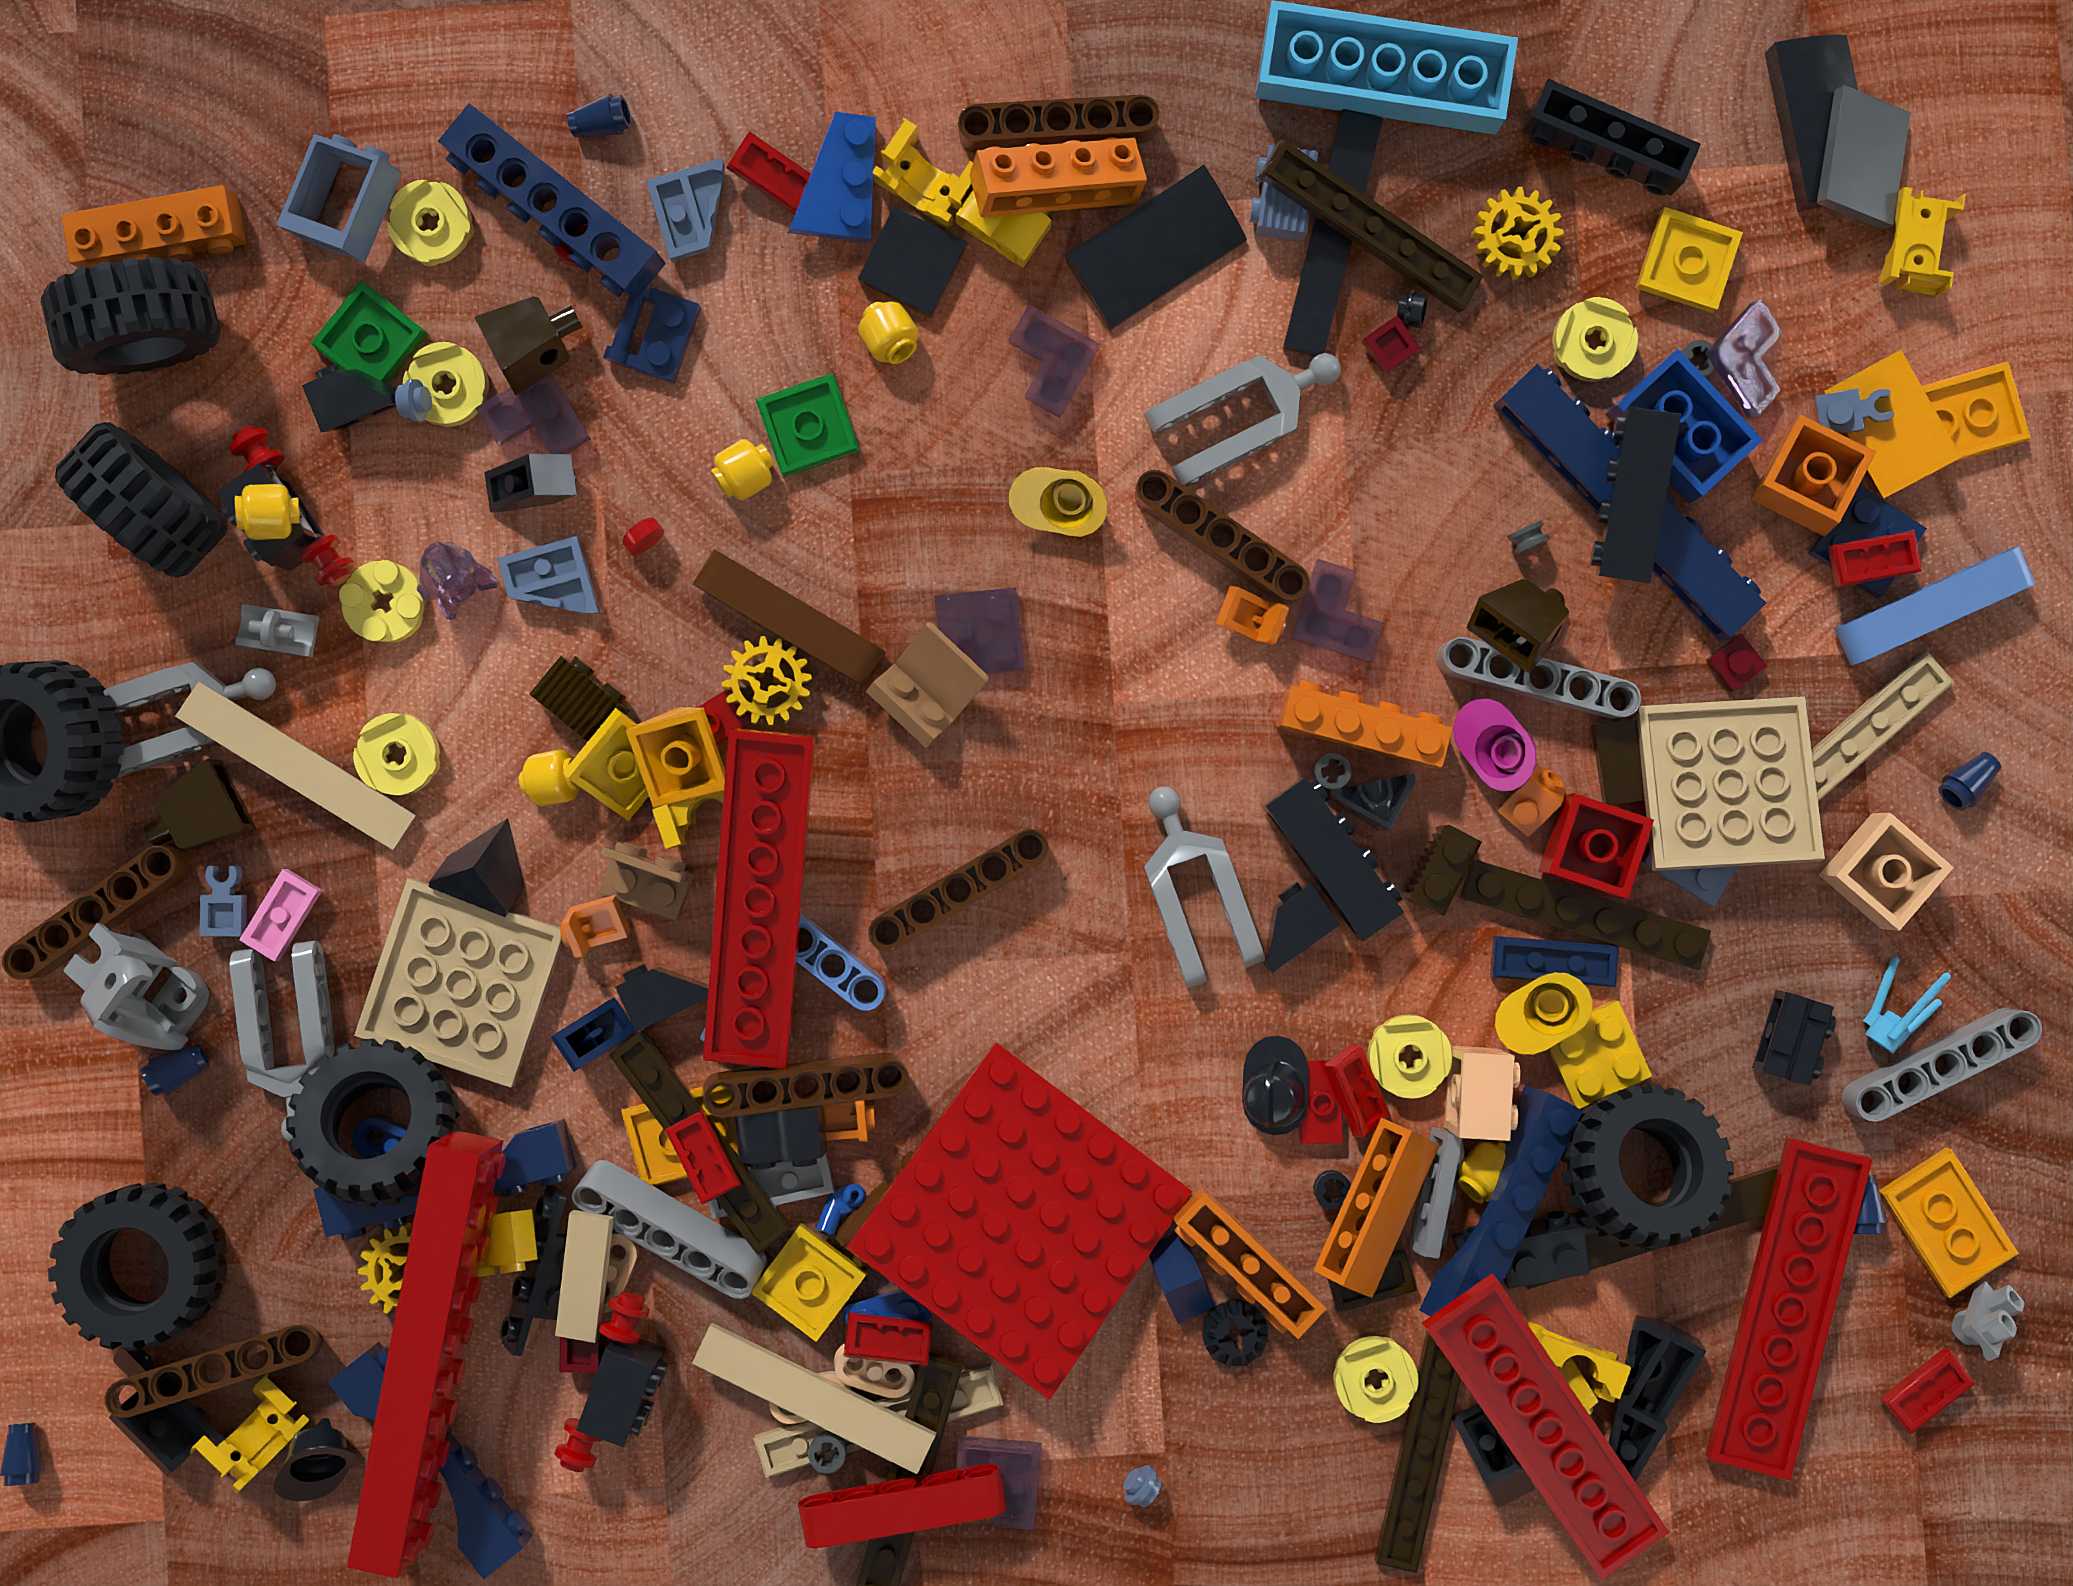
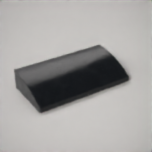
M1820 35L1778 41L1764 53L1797 211L1823 207L1817 204L1834 91L1843 85L1858 90L1847 35Z
M1202 165L1066 255V263L1110 330H1112L1245 243L1247 238L1218 185L1205 165Z

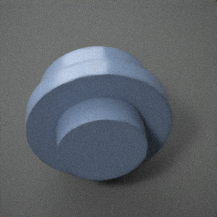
M418 379L407 380L404 385L397 387L395 402L400 415L413 421L425 420L428 411L432 408V396L429 389Z
M1144 1465L1141 1468L1133 1469L1128 1474L1123 1485L1125 1501L1131 1505L1138 1504L1141 1507H1146L1153 1502L1161 1488V1479L1156 1476L1155 1469L1149 1465Z

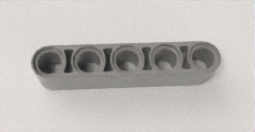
M1468 637L1452 639L1444 643L1437 652L1436 662L1439 669L1450 677L1607 719L1626 717L1636 712L1641 704L1639 689L1628 680L1542 658L1534 667L1541 669L1546 675L1545 686L1542 689H1537L1530 683V672L1524 671L1486 642ZM1453 646L1462 648L1467 654V663L1463 668H1458L1450 662L1449 652ZM1493 657H1499L1506 663L1507 672L1502 679L1494 677L1490 672L1489 663ZM1574 678L1581 680L1586 687V694L1581 700L1574 698L1569 690V685ZM1614 689L1620 690L1625 697V705L1620 711L1614 709L1609 701L1610 694Z
M2011 1008L1997 1009L1852 1081L1842 1092L1841 1101L1843 1107L1849 1114L1872 1122L1882 1121L2033 1046L2041 1037V1022L2035 1014L2029 1011ZM2017 1018L2020 1024L2019 1032L2016 1036L2012 1037L2009 1031L2010 1024ZM1980 1036L1983 1041V1049L1975 1056L1972 1045L1974 1040ZM1943 1054L1947 1061L1946 1068L1942 1073L1938 1074L1935 1063L1937 1058ZM1904 1073H1907L1910 1078L1909 1087L1904 1092H1900L1898 1080ZM1871 1091L1873 1104L1864 1111L1861 1106V1098L1866 1092Z
M599 1160L594 1162L572 1193L573 1202L581 1211L613 1216V1230L730 1297L736 1299L748 1297L767 1266L768 1260L765 1253L762 1252L757 1255L746 1239L609 1161Z

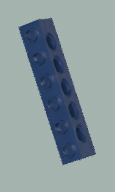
M468 103L438 140L449 153L445 160L463 175L470 170L479 178L476 181V185L494 200L499 194L510 202L506 208L523 223L526 224L530 219L540 226L537 233L557 249L562 243L572 251L568 256L569 259L583 271L588 273L592 268L603 276L599 282L616 297L619 298L622 293H625L633 301H636L665 266V261L653 247L470 103ZM495 151L490 161L481 163L486 153ZM526 175L525 181L520 186L512 187V183L517 177ZM557 199V203L552 210L542 212L544 205L548 201ZM588 224V228L583 235L573 237L574 230L579 225ZM620 248L619 254L614 260L604 261L605 254L609 250Z

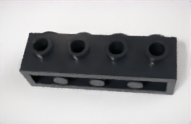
M1547 79L1537 94L1521 131L1530 135V139L1540 146L1558 147L1567 151L1568 156L1575 161L1598 164L1605 167V171L1609 175L1618 179H1633L1642 183L1643 188L1648 192L1661 196L1666 194L1672 196L1685 182L1701 145L1696 141L1551 79Z
M1629 406L1625 408L1624 415H1617L1613 440L1620 441L1617 458L1609 457L1605 482L1612 483L1609 500H1601L1598 514V524L1604 525L1602 541H1594L1590 559V566H1597L1596 575L1644 583L1651 582L1681 419L1680 413Z
M1302 777L1264 804L1262 808L1356 938L1365 941L1404 913L1398 904L1403 898L1391 881L1387 880L1383 883L1374 869L1379 865L1365 846L1358 849L1350 838L1354 830L1341 813L1334 816L1325 803L1330 797L1316 779L1310 782L1307 777Z

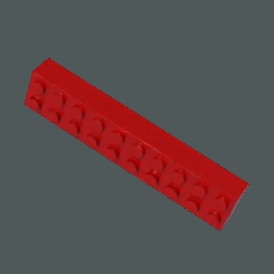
M453 1130L428 1145L347 1568L398 1578L409 1564L413 1565L416 1562L421 1550L427 1549L431 1543L434 1532V1523H429L431 1509L437 1506L442 1491V1483L437 1482L439 1468L444 1467L450 1450V1442L445 1441L447 1427L452 1426L458 1409V1401L453 1400L455 1386L460 1385L466 1368V1360L461 1359L463 1345L468 1344L474 1327V1319L469 1318L471 1304L477 1301L482 1286V1278L477 1277L480 1261L483 1262L485 1260L490 1245V1237L485 1236L487 1220L491 1221L495 1215L498 1204V1196L493 1194L495 1181L501 1178L506 1163V1154L501 1153L503 1140Z

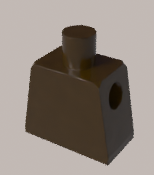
M535 296L474 317L515 395L524 392L567 363L570 355L561 338L583 328L571 305L548 316L541 300Z
M1521 579L1479 597L1466 628L1529 673L1558 639L1569 616V610L1565 607V598L1559 590L1550 588L1544 592L1529 580Z
M206 759L200 762L156 795L154 803L161 817L144 825L145 834L154 846H160L173 839L179 850L199 849L253 832L257 829L222 760Z

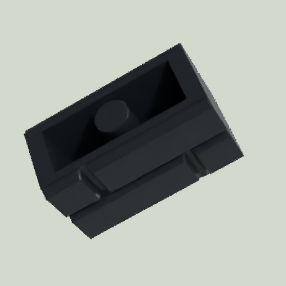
M1775 990L1752 1068L1810 1086L1812 1078L1817 1079L1823 1069L1824 1057L1820 1055L1824 1039L1828 1040L1835 1029L1836 1018L1832 1015L1834 1006L1789 992Z

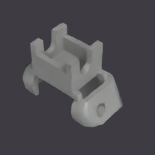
M97 923L89 933V936L101 948L99 960L92 964L82 955L75 954L63 970L85 991L80 1002L92 1026L104 1034L128 1043L164 1050L182 1049L188 1041L186 1034L207 1006L210 994L206 983L197 973L187 968L175 967L178 961L166 956L141 933L135 932L130 937L113 933L103 924ZM167 967L173 973L152 1003H150L142 996L161 969ZM184 990H186L187 997L185 1001L182 1002L180 999V995Z

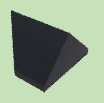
M1406 774L1328 791L1329 800L1378 831L1391 830L1416 782L1415 774Z
M508 818L447 856L429 881L428 887L506 917L523 891V882Z

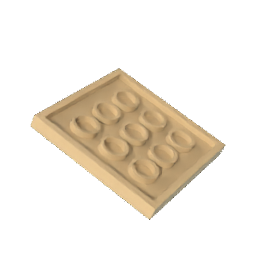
M1805 697L1639 706L1635 713L1646 816L1654 819L1649 834L1652 871L1821 862L1825 859Z
M407 878L354 1036L363 1039L375 1038L382 1045L386 1039L398 1041L404 1048L411 1046L432 1062L510 1088L514 1087L563 944L560 927L509 911L506 917H502L428 887V883Z

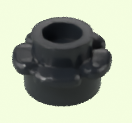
M1412 289L1408 297L1401 296L1398 305L1397 315L1403 321L1407 330L1410 327L1422 328L1426 315L1428 296L1416 294V289Z

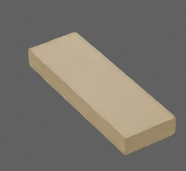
M573 1210L569 1213L555 1336L593 1343L600 1339L599 1327L603 1317L614 1223L613 1216Z

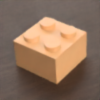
M1872 813L1819 876L1880 929L1900 931L1954 867L1891 813Z
M1451 1046L1452 1066L1446 1081L1444 1128L1459 1138L1510 1141L1511 1130H1516L1518 1124L1517 1105H1512L1513 1088H1518L1520 1083L1519 1063L1514 1062L1515 1056L1498 1048Z

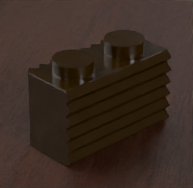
M560 656L529 694L588 742L615 708L625 715L629 714L630 709L623 704L627 697L609 682L602 687L593 680L591 676L595 671L579 657L575 656L570 661L568 658Z
M1451 825L1435 827L1437 832L1432 834L1433 840L1428 841L1429 847L1424 848L1426 854L1420 856L1422 861L1417 863L1418 869L1413 870L1414 876L1409 877L1411 883L1406 884L1407 891L1402 892L1403 898L1436 915L1442 916L1445 915L1482 841Z

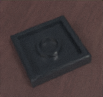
M894 206L858 277V282L932 318L968 243Z

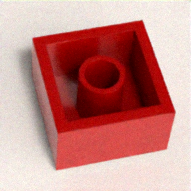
M1576 793L1565 794L1562 805L1558 808L1538 872L1614 898L1628 899L1654 819Z

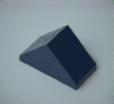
M613 997L550 1038L573 1072L593 1062L636 1031L628 1016L615 997Z
M1177 1233L1159 1240L1150 1253L1149 1258L1177 1323L1216 1308L1190 1246Z

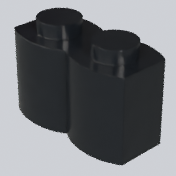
M823 1106L735 1116L739 1163L751 1164L752 1169L773 1168L776 1166V1161H792V1166L794 1167L812 1166L817 1164V1159L822 1158L827 1152Z

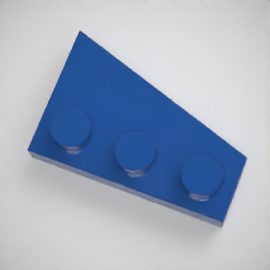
M843 112L834 113L787 233L866 243L871 239L872 172L874 170L876 117Z

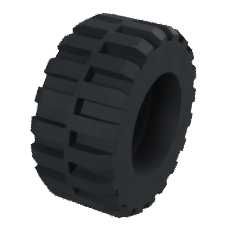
M147 257L146 259L137 260L135 258H128L111 263L107 261L98 263L97 266L89 268L82 267L76 269L72 274H64L58 277L56 282H50L44 290L40 301L55 360L69 371L75 370L80 374L94 373L95 375H107L117 373V375L174 366L175 363L187 362L194 359L197 355L209 352L210 348L215 347L221 334L207 275L189 261L181 262L175 258H168L166 260L159 257Z
M103 422L95 424L56 466L55 479L57 484L85 515L90 517L100 529L107 532L117 543L127 548L137 558L147 562L154 569L163 571L170 577L179 578L189 575L226 535L228 525L226 519L221 516L222 513L213 506L211 501L192 482L180 474L175 467L167 463L154 450L144 445L142 441L135 436H131L124 429L116 427L113 423Z
M60 660L14 662L0 665L1 818L9 821L17 820L20 823H31L77 816L97 806L101 801L100 798H105L114 784L111 782V779L118 777L122 764L118 763L119 756L124 754V742H120L119 731H123L122 721L115 716L114 710L117 707L112 697L105 696L103 693L106 688L95 677H90V673L80 666L71 665L67 661ZM35 714L40 718L47 736L48 750L44 768L38 763L31 743V727Z
M375 1038L361 1039L359 1048H354L348 1042L337 1047L338 1055L330 1059L324 1054L315 1061L319 1068L312 1075L305 1072L298 1081L304 1088L300 1094L292 1093L288 1105L295 1111L294 1116L286 1118V1131L293 1136L288 1145L291 1154L299 1160L298 1167L320 1188L348 1204L356 1202L361 1207L375 1208L377 1202H382L386 1206L399 1204L400 1196L404 1194L411 1198L417 1196L420 1191L428 1145L453 1130L460 1131V1126L455 1122V1118L460 1116L459 1105L452 1096L454 1091L449 1082L421 1052L411 1046L404 1048L400 1042L386 1039L382 1045ZM378 1088H395L404 1093L411 1104V1119L408 1129L400 1142L387 1153L371 1159H355L347 1155L340 1147L338 1133L342 1116L349 1105L362 1094Z
M1646 1084L1641 1087L1635 1085L1606 1095L1594 1101V1105L1583 1109L1578 1120L1579 1123L1576 1124L1569 1139L1571 1144L1566 1146L1560 1161L1567 1163V1171L1561 1173L1563 1185H1570L1573 1195L1567 1198L1572 1208L1580 1207L1584 1213L1580 1220L1588 1229L1599 1227L1598 1236L1609 1243L1619 1241L1621 1248L1630 1250L1641 1248L1645 1251L1683 1244L1691 1241L1693 1237L1702 1236L1711 1229L1710 1222L1719 1220L1725 1207L1720 1202L1730 1199L1733 1189L1732 1184L1727 1183V1176L1734 1175L1733 1161H1727L1725 1152L1731 1148L1727 1137L1720 1138L1716 1129L1721 1125L1713 1115L1706 1117L1702 1113L1705 1109L1704 1105L1695 1098L1685 1101V1093L1673 1087L1664 1090L1660 1084ZM1632 1129H1638L1652 1135L1662 1144L1670 1157L1673 1167V1185L1668 1198L1659 1207L1648 1205L1638 1199L1629 1190L1621 1175L1619 1167L1620 1146L1625 1135Z
M151 1182L144 1186L137 1183L94 1198L93 1201L83 1204L74 1211L73 1219L64 1222L58 1231L59 1236L63 1240L53 1243L49 1255L50 1258L56 1259V1265L48 1268V1281L56 1282L57 1291L51 1293L55 1305L62 1303L66 1313L62 1315V1318L69 1326L77 1323L81 1327L78 1335L88 1341L99 1337L101 1338L99 1341L100 1347L113 1350L122 1345L124 1351H138L145 1346L151 1348L162 1344L190 1328L194 1322L207 1314L211 1309L209 1303L218 1299L223 1288L220 1283H217V1280L226 1276L227 1262L220 1261V1254L227 1251L225 1239L217 1240L214 1230L220 1227L215 1217L207 1219L202 1212L206 1209V1206L199 1199L188 1202L185 1200L188 1196L187 1191L178 1187L166 1190L164 1183ZM133 1228L149 1234L160 1244L166 1254L169 1264L168 1284L162 1297L155 1302H143L130 1297L119 1288L112 1276L109 1264L110 1249L115 1237L123 1229Z

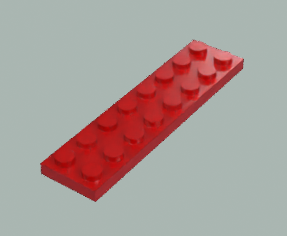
M739 728L729 729L703 1052L704 1061L786 1069L788 1066L816 736Z
M1786 1136L1705 1454L1710 1461L1791 1481L1873 1160L1870 1157Z
M1492 1273L1422 1322L1601 1581L1670 1533Z

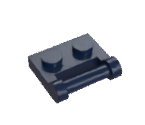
M647 286L636 301L628 297L612 346L606 347L603 358L614 364L675 384L701 309L700 305ZM644 301L654 304L655 307L639 353L636 356L628 353L627 350Z

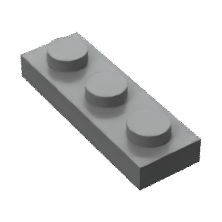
M1432 1126L1429 1140L1440 1146L1419 1191L1408 1248L1424 1257L1439 1259L1441 1248L1445 1246L1448 1238L1446 1221L1449 1207L1453 1205L1456 1198L1454 1181L1457 1166L1462 1163L1464 1157V1145L1462 1143L1463 1138L1457 1137L1447 1129Z
M827 1152L822 1158L817 1159V1164L807 1167L792 1166V1161H776L775 1167L762 1170L748 1167L775 1205L835 1192ZM716 1199L709 1201L712 1219L728 1216Z

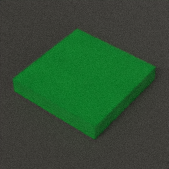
M361 280L310 344L336 365H339L342 370L359 369L389 384L427 337L428 333Z
M833 373L755 399L783 479L860 452Z

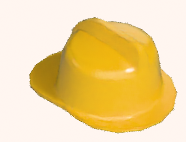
M1035 467L1020 474L1013 481L1009 491V506L1014 516L1024 525L1038 530L1082 537L1096 531L1103 524L1107 515V499L1103 489L1093 479L1075 470L1065 471L1049 467Z
M1554 972L1547 974L1511 993L1501 1002L1496 1012L1495 1029L1499 1039L1508 1049L1519 1054L1534 1055L1551 1048L1585 1027L1592 1015L1593 1000L1589 989L1580 979L1568 973Z

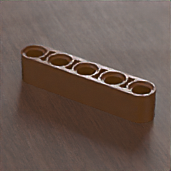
M1147 95L981 103L969 105L961 111L958 117V132L963 147L973 153L989 147H1024L1032 143L1040 145L1062 144L1071 140L1080 142L1100 141L1109 137L1119 139L1135 138L1137 144H1142L1150 141L1156 134L1160 111L1155 100ZM1135 113H1144L1150 118L1151 122L1146 126H1136L1131 122L1130 116ZM1096 115H1103L1110 121V124L1105 128L1098 129L1091 126L1089 119ZM1060 117L1067 120L1069 126L1065 130L1055 131L1048 126V122L1053 118ZM1018 119L1026 122L1028 128L1022 133H1013L1009 131L1007 125L1011 121ZM973 122H981L987 126L986 132L978 136L969 134L966 128Z
M1150 470L1139 477L1135 488V500L1137 505L1149 515L1278 603L1291 605L1299 601L1307 593L1310 586L1309 575L1302 566L1165 472ZM1157 482L1164 488L1165 496L1158 501H1151L1144 496L1142 487L1146 483ZM1190 505L1197 510L1198 520L1193 524H1184L1178 519L1176 510L1180 506ZM1217 528L1226 529L1232 536V544L1226 548L1215 546L1210 538L1211 532ZM1250 551L1261 553L1266 560L1265 568L1261 571L1250 570L1245 563L1246 553ZM1284 574L1295 576L1299 582L1298 593L1294 595L1284 593L1279 587L1280 576Z
M715 549L711 552L692 584L863 687H866L886 653L872 642Z
M1025 829L876 917L871 922L868 931L870 942L881 951H892L901 947L1041 863L1048 853L1046 837L1035 829ZM1033 835L1041 841L1042 851L1037 858L1025 859L1019 854L1018 843L1024 836ZM992 856L1001 858L1006 864L1004 877L997 881L988 879L983 873L985 860ZM954 878H963L970 884L971 893L964 901H955L948 894V885ZM920 899L929 900L935 908L933 919L926 923L916 920L912 913L914 903ZM885 920L894 922L899 928V937L896 942L891 944L882 942L877 935L879 924Z
M152 846L145 849L9 946L2 957V966L5 972L11 978L17 980L40 978L49 975L69 961L75 954L80 953L95 942L89 936V933L97 923L103 924L111 931L184 879L191 868V859L185 850H179L177 846ZM163 854L169 856L171 861V867L167 874H164L159 867V861ZM130 878L137 885V891L133 898H130L126 892V883ZM96 902L103 909V916L99 922L92 915V908ZM62 926L69 933V940L65 946L60 943L58 933ZM28 951L35 958V964L31 970L25 963V956Z
M883 1052L788 1064L786 1069L758 1067L718 1072L706 1079L703 1084L702 1095L708 1112L716 1117L725 1118L893 1097L905 1090L908 1085L909 1075L898 1056ZM885 1066H895L898 1068L896 1079L890 1083H881L877 1080L879 1071ZM848 1070L857 1073V1080L853 1086L840 1088L836 1085V1079L842 1072ZM802 1076H812L816 1079L814 1089L808 1093H799L794 1089L796 1081ZM760 1081H770L775 1085L774 1092L767 1098H758L752 1093L754 1086ZM718 1086H727L732 1089L733 1096L728 1102L716 1103L710 1098L712 1090Z
M292 1325L123 1378L114 1382L107 1389L105 1406L108 1412L115 1417H132L310 1360L319 1352L321 1336L318 1330L311 1325ZM297 1331L306 1333L310 1339L309 1350L304 1355L294 1354L289 1347L290 1338ZM256 1344L263 1346L268 1353V1360L260 1369L253 1368L247 1360L248 1351ZM212 1358L221 1360L225 1366L224 1377L218 1382L209 1380L205 1374L206 1364ZM170 1371L177 1373L182 1379L181 1390L175 1396L167 1394L162 1387L163 1378ZM127 1385L133 1386L139 1394L138 1403L133 1409L125 1408L119 1401L120 1392Z

